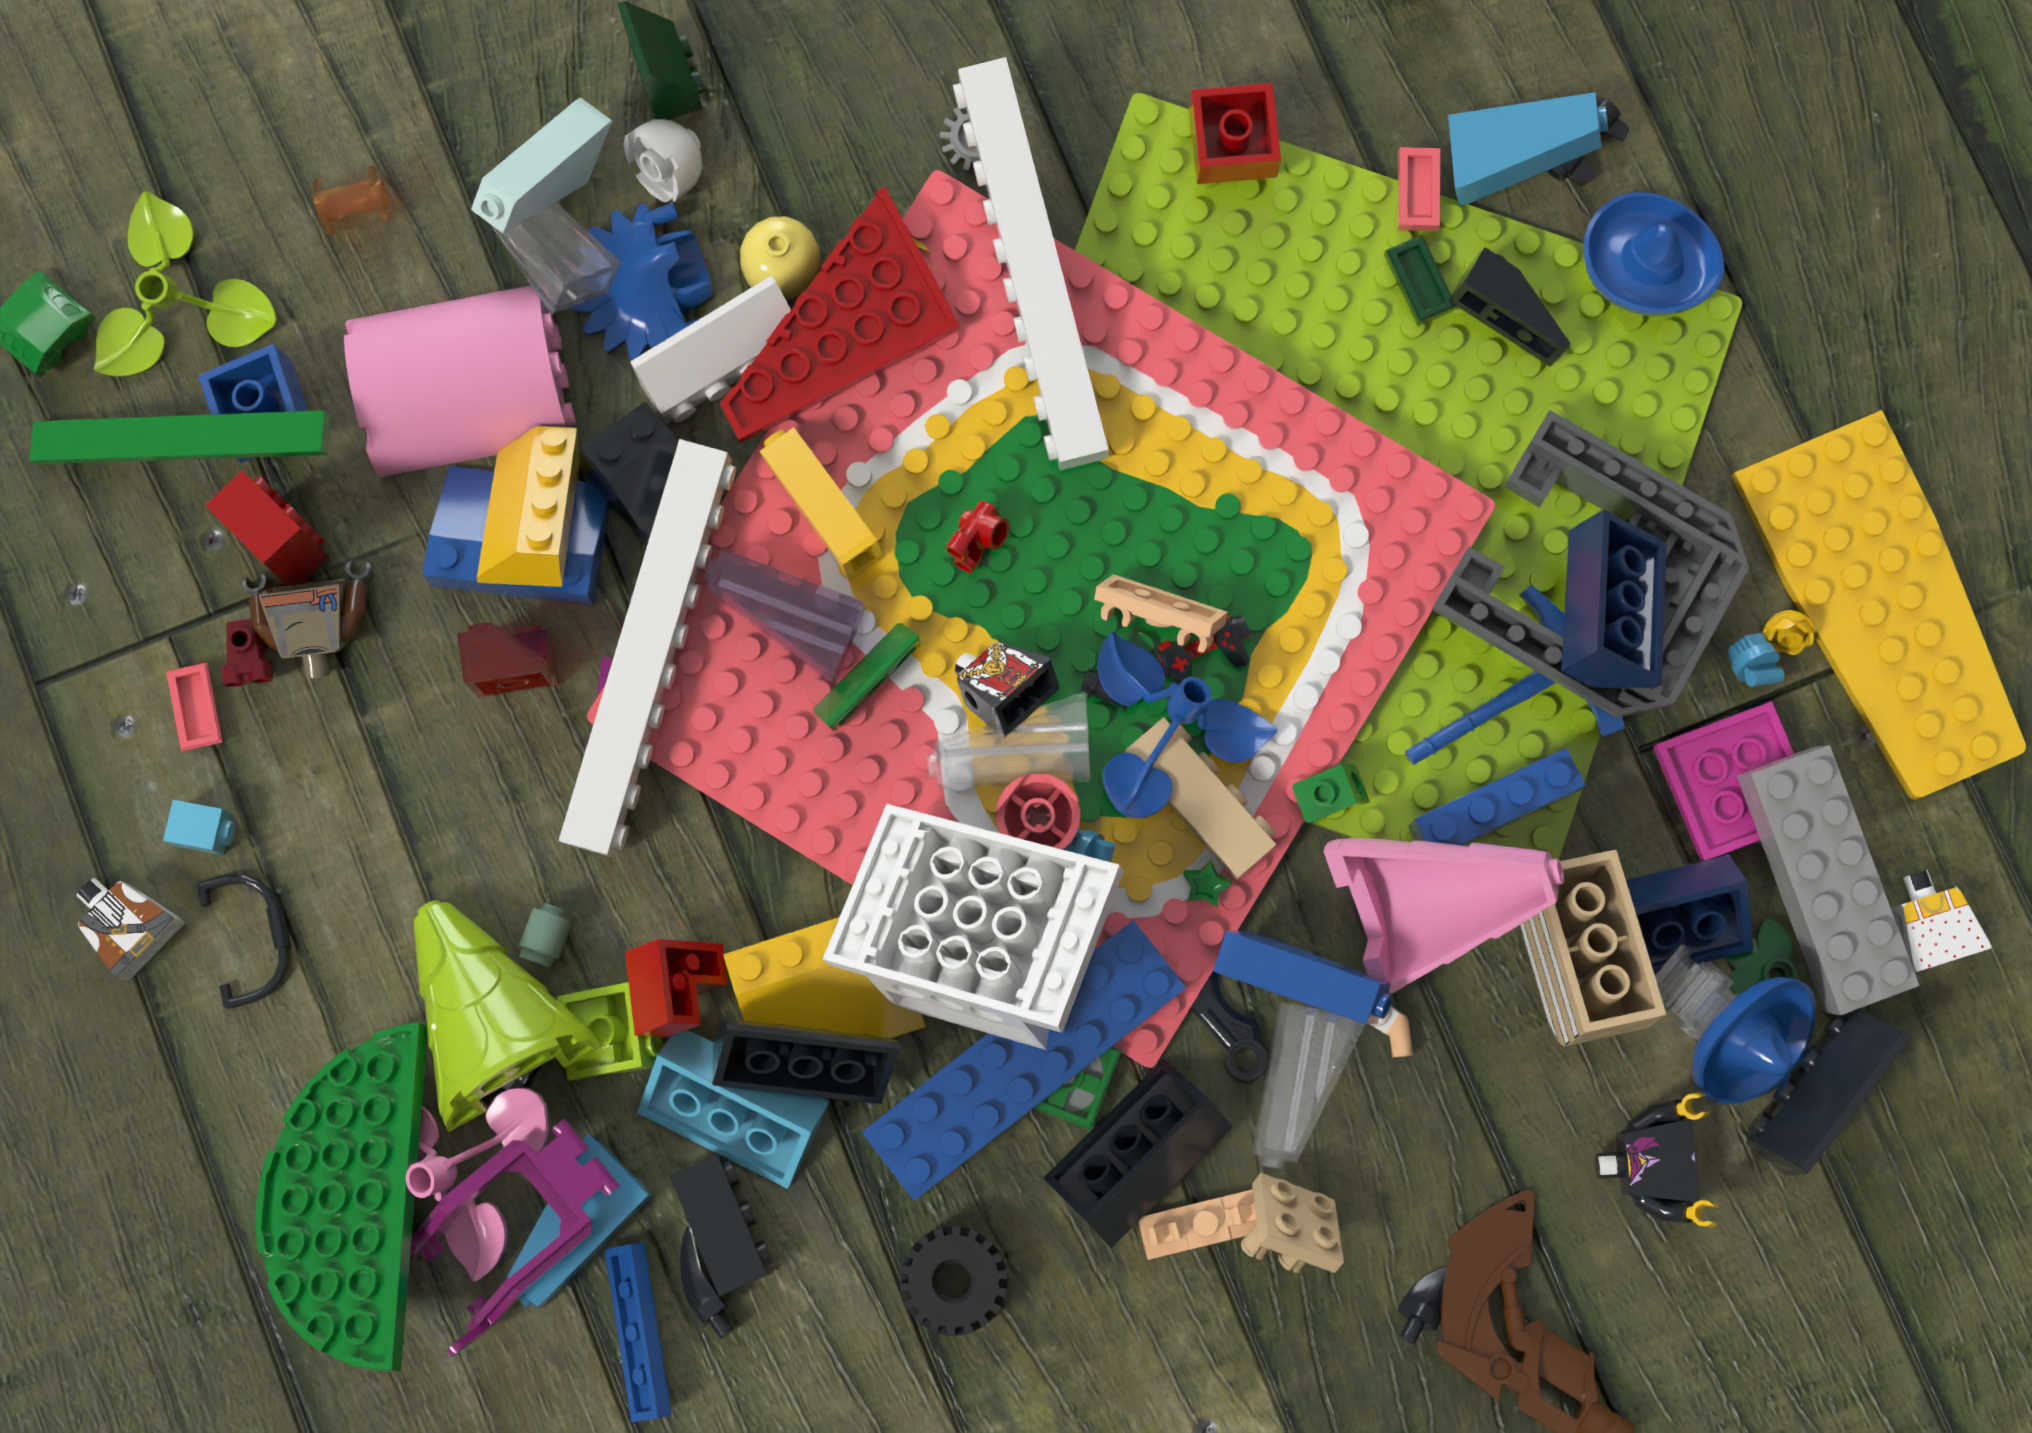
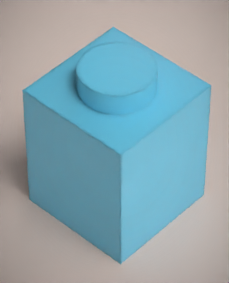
M173 800L163 841L176 847L224 855L225 846L231 845L235 834V822L232 821L233 815L220 808Z

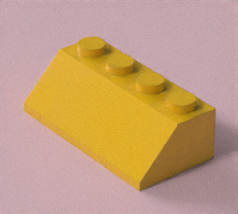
M535 426L497 452L477 573V583L562 587L579 472L577 428Z

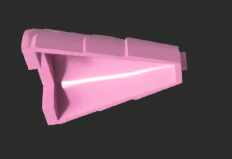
M1371 838L1336 839L1329 841L1323 850L1336 888L1349 886L1368 941L1363 963L1367 974L1391 983L1388 993L1396 992L1442 964H1449L1489 938H1499L1557 902L1558 885L1564 884V872L1559 858L1552 859L1548 851L1481 843H1471L1468 847L1419 840L1406 842Z

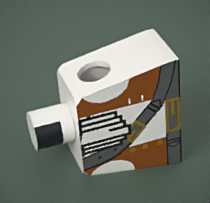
M92 878L77 892V897L90 908L79 920L78 926L111 973L119 979L129 981L185 924L180 917L135 887L122 881L117 882L108 891L96 878Z

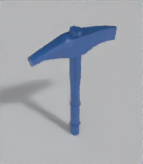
M1531 584L1519 596L1531 608L1541 625L1562 637L1564 613ZM1534 671L1514 683L1495 698L1468 714H1463V717L1428 738L1424 737V740L1405 751L1406 757L1412 765H1415L1432 754L1436 755L1438 750L1470 731L1474 732L1475 728L1500 713L1530 699L1556 682ZM1586 700L1596 718L1602 737L1625 729L1623 717L1616 718Z

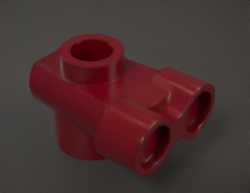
M251 619L226 623V665L221 667L224 687H239L250 683L273 681L272 662L265 660L264 655L267 647L266 643L252 628ZM244 636H248L247 643L242 647H238L239 641Z

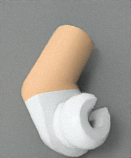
M1390 1006L1384 1019L1379 1018L1378 1024L1369 1025L1390 1037L1392 1058L1413 1055L1409 1020L1405 1014Z

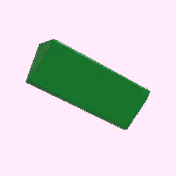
M896 624L814 707L813 712L832 731H837L921 646L919 636L904 624Z

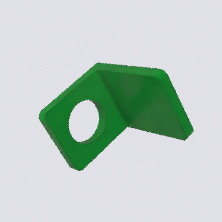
M1354 763L1337 765L1299 781L1292 786L1304 820L1307 823H1312L1350 806L1364 805L1370 802Z

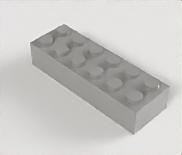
M1831 746L1812 747L1737 775L1824 1013L1843 1015L1920 986Z

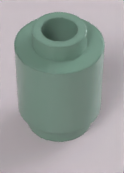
M547 903L543 904L541 910L533 908L519 946L522 947L519 958L551 969L554 959L559 960L573 923L565 919L568 911Z

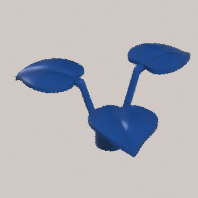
M1113 631L1104 641L1098 657V677L1104 691L1113 700L1126 706L1136 704L1141 698L1147 703H1152L1170 696L1167 702V709L1170 718L1173 720L1146 763L1135 754L1121 753L1111 758L1103 771L1104 788L1117 811L1121 812L1124 816L1136 819L1147 818L1158 813L1168 802L1172 792L1171 779L1167 773L1154 768L1153 765L1180 724H1189L1198 718L1199 728L1206 730L1204 740L1208 749L1220 759L1232 763H1241L1253 758L1277 733L1278 729L1254 711L1226 699L1211 700V689L1200 678L1188 677L1179 686L1176 683H1172L1168 689L1160 691L1165 683V672L1161 663L1150 652L1124 640Z

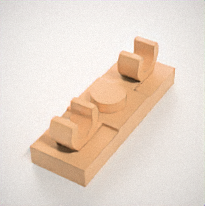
M1114 574L1097 585L1094 600L1105 603L1101 609L1103 620L1107 621L1114 615L1115 608H1118L1123 613L1122 626L1124 627L1130 625L1136 619V616L1145 618V621L1152 626H1175L1181 628L1177 635L1178 645L1184 646L1189 642L1190 634L1194 633L1199 637L1198 651L1202 653L1212 645L1213 634L1225 626L1228 613L1227 611Z
M1253 1189L1143 1216L1138 1221L1147 1260L1247 1236L1257 1223Z

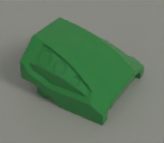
M38 270L23 282L0 307V345L41 378L46 373L45 371L53 369L59 363L61 351L70 342L82 338L88 330V323L91 324L96 318Z

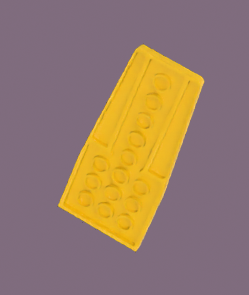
M1882 410L1741 469L1731 476L1785 589L1798 611L1806 615L1814 623L1816 633H1814L1815 640L1909 798L1914 800L1920 799L2024 753L2026 743L1938 522Z

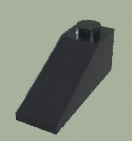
M1486 247L1470 263L1448 300L1549 367L1566 352L1571 344L1521 271L1507 262L1502 255L1494 253Z

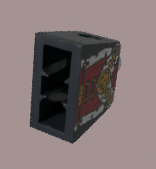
M1002 642L992 644L979 657H975L970 653H964L955 664V673L958 675L957 682L965 705L1004 738L1060 690L1051 658Z

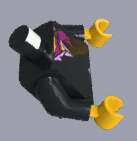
M1696 1092L1685 1096L1682 1101L1675 1099L1653 1104L1629 1120L1626 1126V1133L1617 1135V1152L1595 1154L1597 1178H1620L1622 1195L1631 1196L1635 1207L1660 1221L1691 1223L1693 1221L1703 1227H1715L1718 1223L1704 1221L1702 1217L1703 1210L1706 1207L1719 1208V1206L1714 1202L1699 1199L1692 1120L1704 1118L1710 1113V1111L1697 1113L1692 1107V1102L1695 1098L1706 1095L1702 1092Z

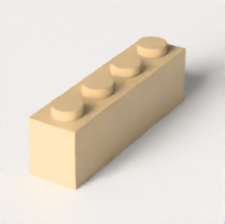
M1163 717L1128 747L1125 753L1135 754L1146 763L1150 754L1170 726V723ZM1179 725L1153 767L1164 771L1171 779L1172 792L1167 802L1168 805L1236 881L1276 846V843L1271 839L1276 833L1260 815L1253 819L1243 807L1248 802L1242 793L1233 784L1227 787L1223 785L1215 775L1220 771L1217 765L1205 752L1198 756L1187 744L1192 738Z

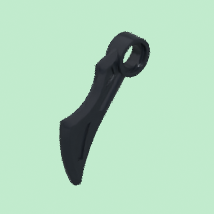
M1212 971L1190 1009L1227 1051L1224 1061L1225 1069L1229 1076L1237 1082L1252 1083L1262 1076L1268 1063L1267 1052L1261 1043L1257 1021L1237 1013L1227 1004L1220 992L1218 973ZM1247 1049L1256 1054L1258 1066L1254 1071L1245 1073L1236 1068L1234 1056L1240 1050Z

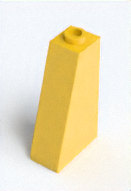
M793 427L788 432H785L784 429L779 430L766 439L764 442L765 448L760 450L764 461L846 576L850 579L883 556L875 536Z

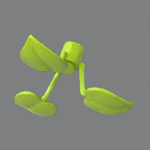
M145 191L138 199L130 218L128 247L131 255L140 265L152 267L149 271L141 274L135 284L136 294L143 301L141 307L146 312V319L139 311L132 308H120L110 312L98 328L94 370L104 375L124 377L145 372L157 364L163 355L166 341L164 335L158 329L151 327L155 321L154 307L165 309L172 306L176 300H182L211 310L206 322L209 333L220 344L233 348L250 345L273 329L277 322L275 309L269 298L259 288L239 279H228L219 282L213 291V302L178 291L174 280L162 273L170 267L169 259H180L189 252L194 240L193 225L188 216L178 207Z

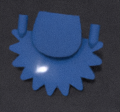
M642 203L637 208L633 222H630L621 212L614 211L611 215L612 233L593 226L589 229V234L596 249H576L574 251V257L586 270L570 275L567 278L570 286L584 291L581 296L572 302L571 309L576 313H591L583 327V331L588 336L606 331L603 347L608 353L613 352L626 342L629 357L631 360H634L643 354L648 344L653 348L703 318L700 317L685 322L683 313L697 307L714 295L708 271L694 232L692 230H685L659 236L656 234L655 226L679 218L674 203L650 211L647 205Z

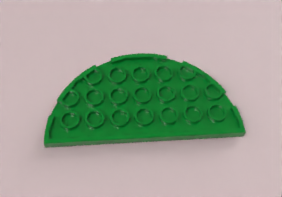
M420 1022L399 1025L373 1034V1039L364 1042L355 1049H345L329 1061L307 1083L282 1119L286 1124L278 1138L274 1151L268 1150L259 1181L256 1200L255 1227L258 1254L264 1256L266 1270L270 1279L266 1283L287 1322L304 1340L320 1352L327 1353L351 1366L380 1372H401L415 1199V1195L407 1187L406 1173L409 1167L418 1161L427 1045V1025Z

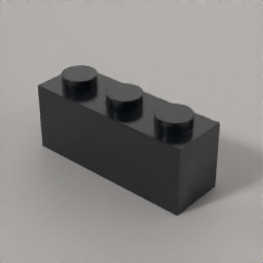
M715 1155L670 1175L718 1295L723 1296L769 1276L770 1272L767 1266L773 1264V1260L764 1239L759 1242L755 1239L751 1226L757 1224L748 1200L740 1202L734 1186L740 1184V1180L732 1161L724 1162L722 1156Z

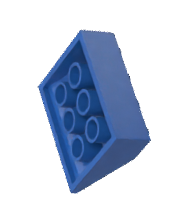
M449 466L429 533L422 576L431 586L590 606L595 605L610 503L593 483L577 481L562 587L477 583V573L494 471Z

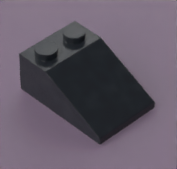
M644 402L580 447L579 468L647 546L678 441L650 406Z

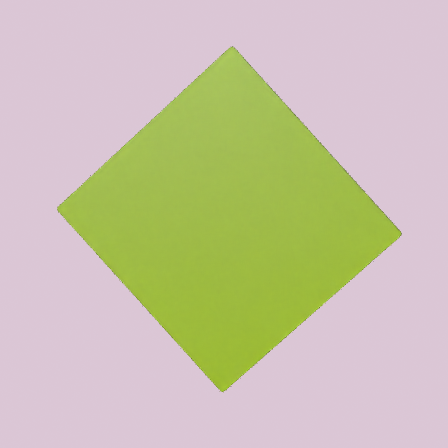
M1142 93L1134 94L1130 100L1075 251L1491 498L1495 503V508L1471 548L1505 567L1489 595L1539 623L1534 612L1519 596L1520 593L1532 584L1565 613L1569 530L1602 509L1556 482L1540 508L1506 489L1504 485L1547 413L1551 410L1683 486L1742 307L1740 297L1716 289L1703 303L1682 313L1666 316H1646L1629 312L1606 300L1593 286L1586 272L1583 243L1468 204L1459 205L1457 200L1440 195V227L1438 231L1397 230L1398 180L1280 140L1281 163L1277 178L1197 184L1189 109ZM1423 235L1451 295L1470 263L1484 247L1502 255L1507 262L1521 271L1571 343L1569 348L1549 367L1459 307H1456L1455 311L1418 326L1385 259V250ZM1432 610L1339 765L1353 763L1356 765L1370 802L1364 805L1350 806L1311 824L1351 838L1413 842L1415 839L1408 825L1415 818L1565 748L1568 749L1585 782L1601 734L1596 718L1585 699L1555 683L1530 699L1500 713L1475 728L1474 732L1470 731L1438 750L1436 755L1432 754L1417 764L1412 765L1405 754L1407 749L1424 740V737L1428 738L1463 717V714L1466 715L1495 698L1514 683L1535 671ZM1582 789L1574 795L1471 843L1548 851L1552 859L1560 858Z

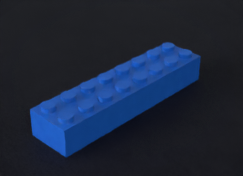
M1132 920L1093 951L1063 1033L1049 1029L1046 1050L988 1033L872 1123L862 1133L915 1201L1186 989V986L1136 922Z

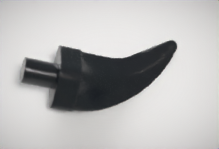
M687 1226L682 1239L680 1253V1270L685 1295L700 1326L704 1328L710 1324L721 1340L734 1331L733 1326L723 1314L727 1310L728 1305L722 1296L718 1295L717 1291L703 1274L691 1227Z
M1447 1267L1438 1269L1420 1279L1403 1298L1397 1311L1407 1319L1400 1334V1338L1404 1341L1415 1344L1423 1328L1432 1331L1437 1330L1441 1322L1442 1291Z

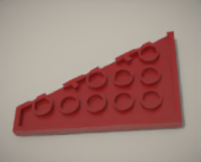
M886 187L877 190L875 198L860 218L857 217L851 225L849 233L843 240H840L823 263L821 271L806 291L803 290L797 298L795 306L783 317L766 340L767 344L752 364H749L743 371L741 379L735 387H732L721 401L720 405L740 443L960 329L956 317Z

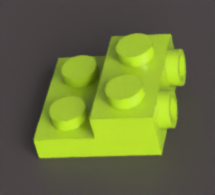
M628 982L557 996V1001L594 1032L595 1038L602 1047L567 1066L568 1081L653 1068L657 1055L663 1048V1041L661 1037L634 1035Z

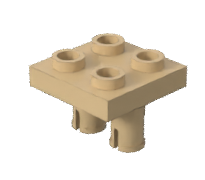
M1260 1173L1252 1183L1257 1223L1241 1241L1243 1251L1250 1257H1253L1255 1254L1256 1259L1259 1260L1267 1255L1268 1250L1278 1252L1280 1264L1289 1271L1293 1267V1272L1300 1273L1306 1263L1336 1273L1344 1263L1335 1200L1324 1194L1315 1193L1293 1185L1286 1180Z

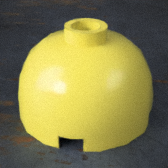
M786 216L769 217L757 222L746 233L740 248V266L751 288L772 276L785 300H791L800 296L803 290L806 291L818 275L821 262L820 249L812 232L800 221Z

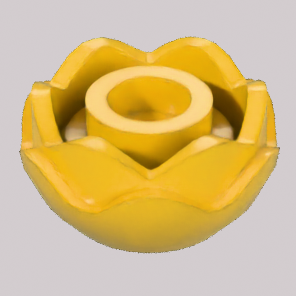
M1794 610L1781 611L1775 614L1766 623L1763 630V636L1768 643L1773 644L1778 653L1785 652L1790 655L1799 654L1805 647L1811 646L1814 642V633H1816L1814 623L1806 615Z

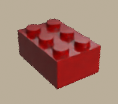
M242 470L205 505L287 586L302 584L329 558L320 548L326 541L260 475L252 480Z

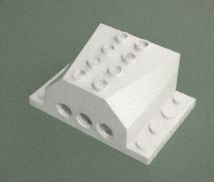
M886 804L823 960L829 966L866 976L894 1006L1046 1050L1049 1029L1063 1033L1124 871L1120 865Z

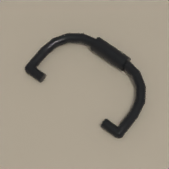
M246 874L224 875L199 882L197 885L201 907L212 904L209 890L235 884H243L254 888L264 897L268 906L266 913L274 949L278 950V965L274 976L264 987L236 997H232L230 984L219 986L223 1006L226 1009L254 1003L272 994L283 981L289 966L288 948L291 947V941L283 906L278 905L272 890L260 879Z

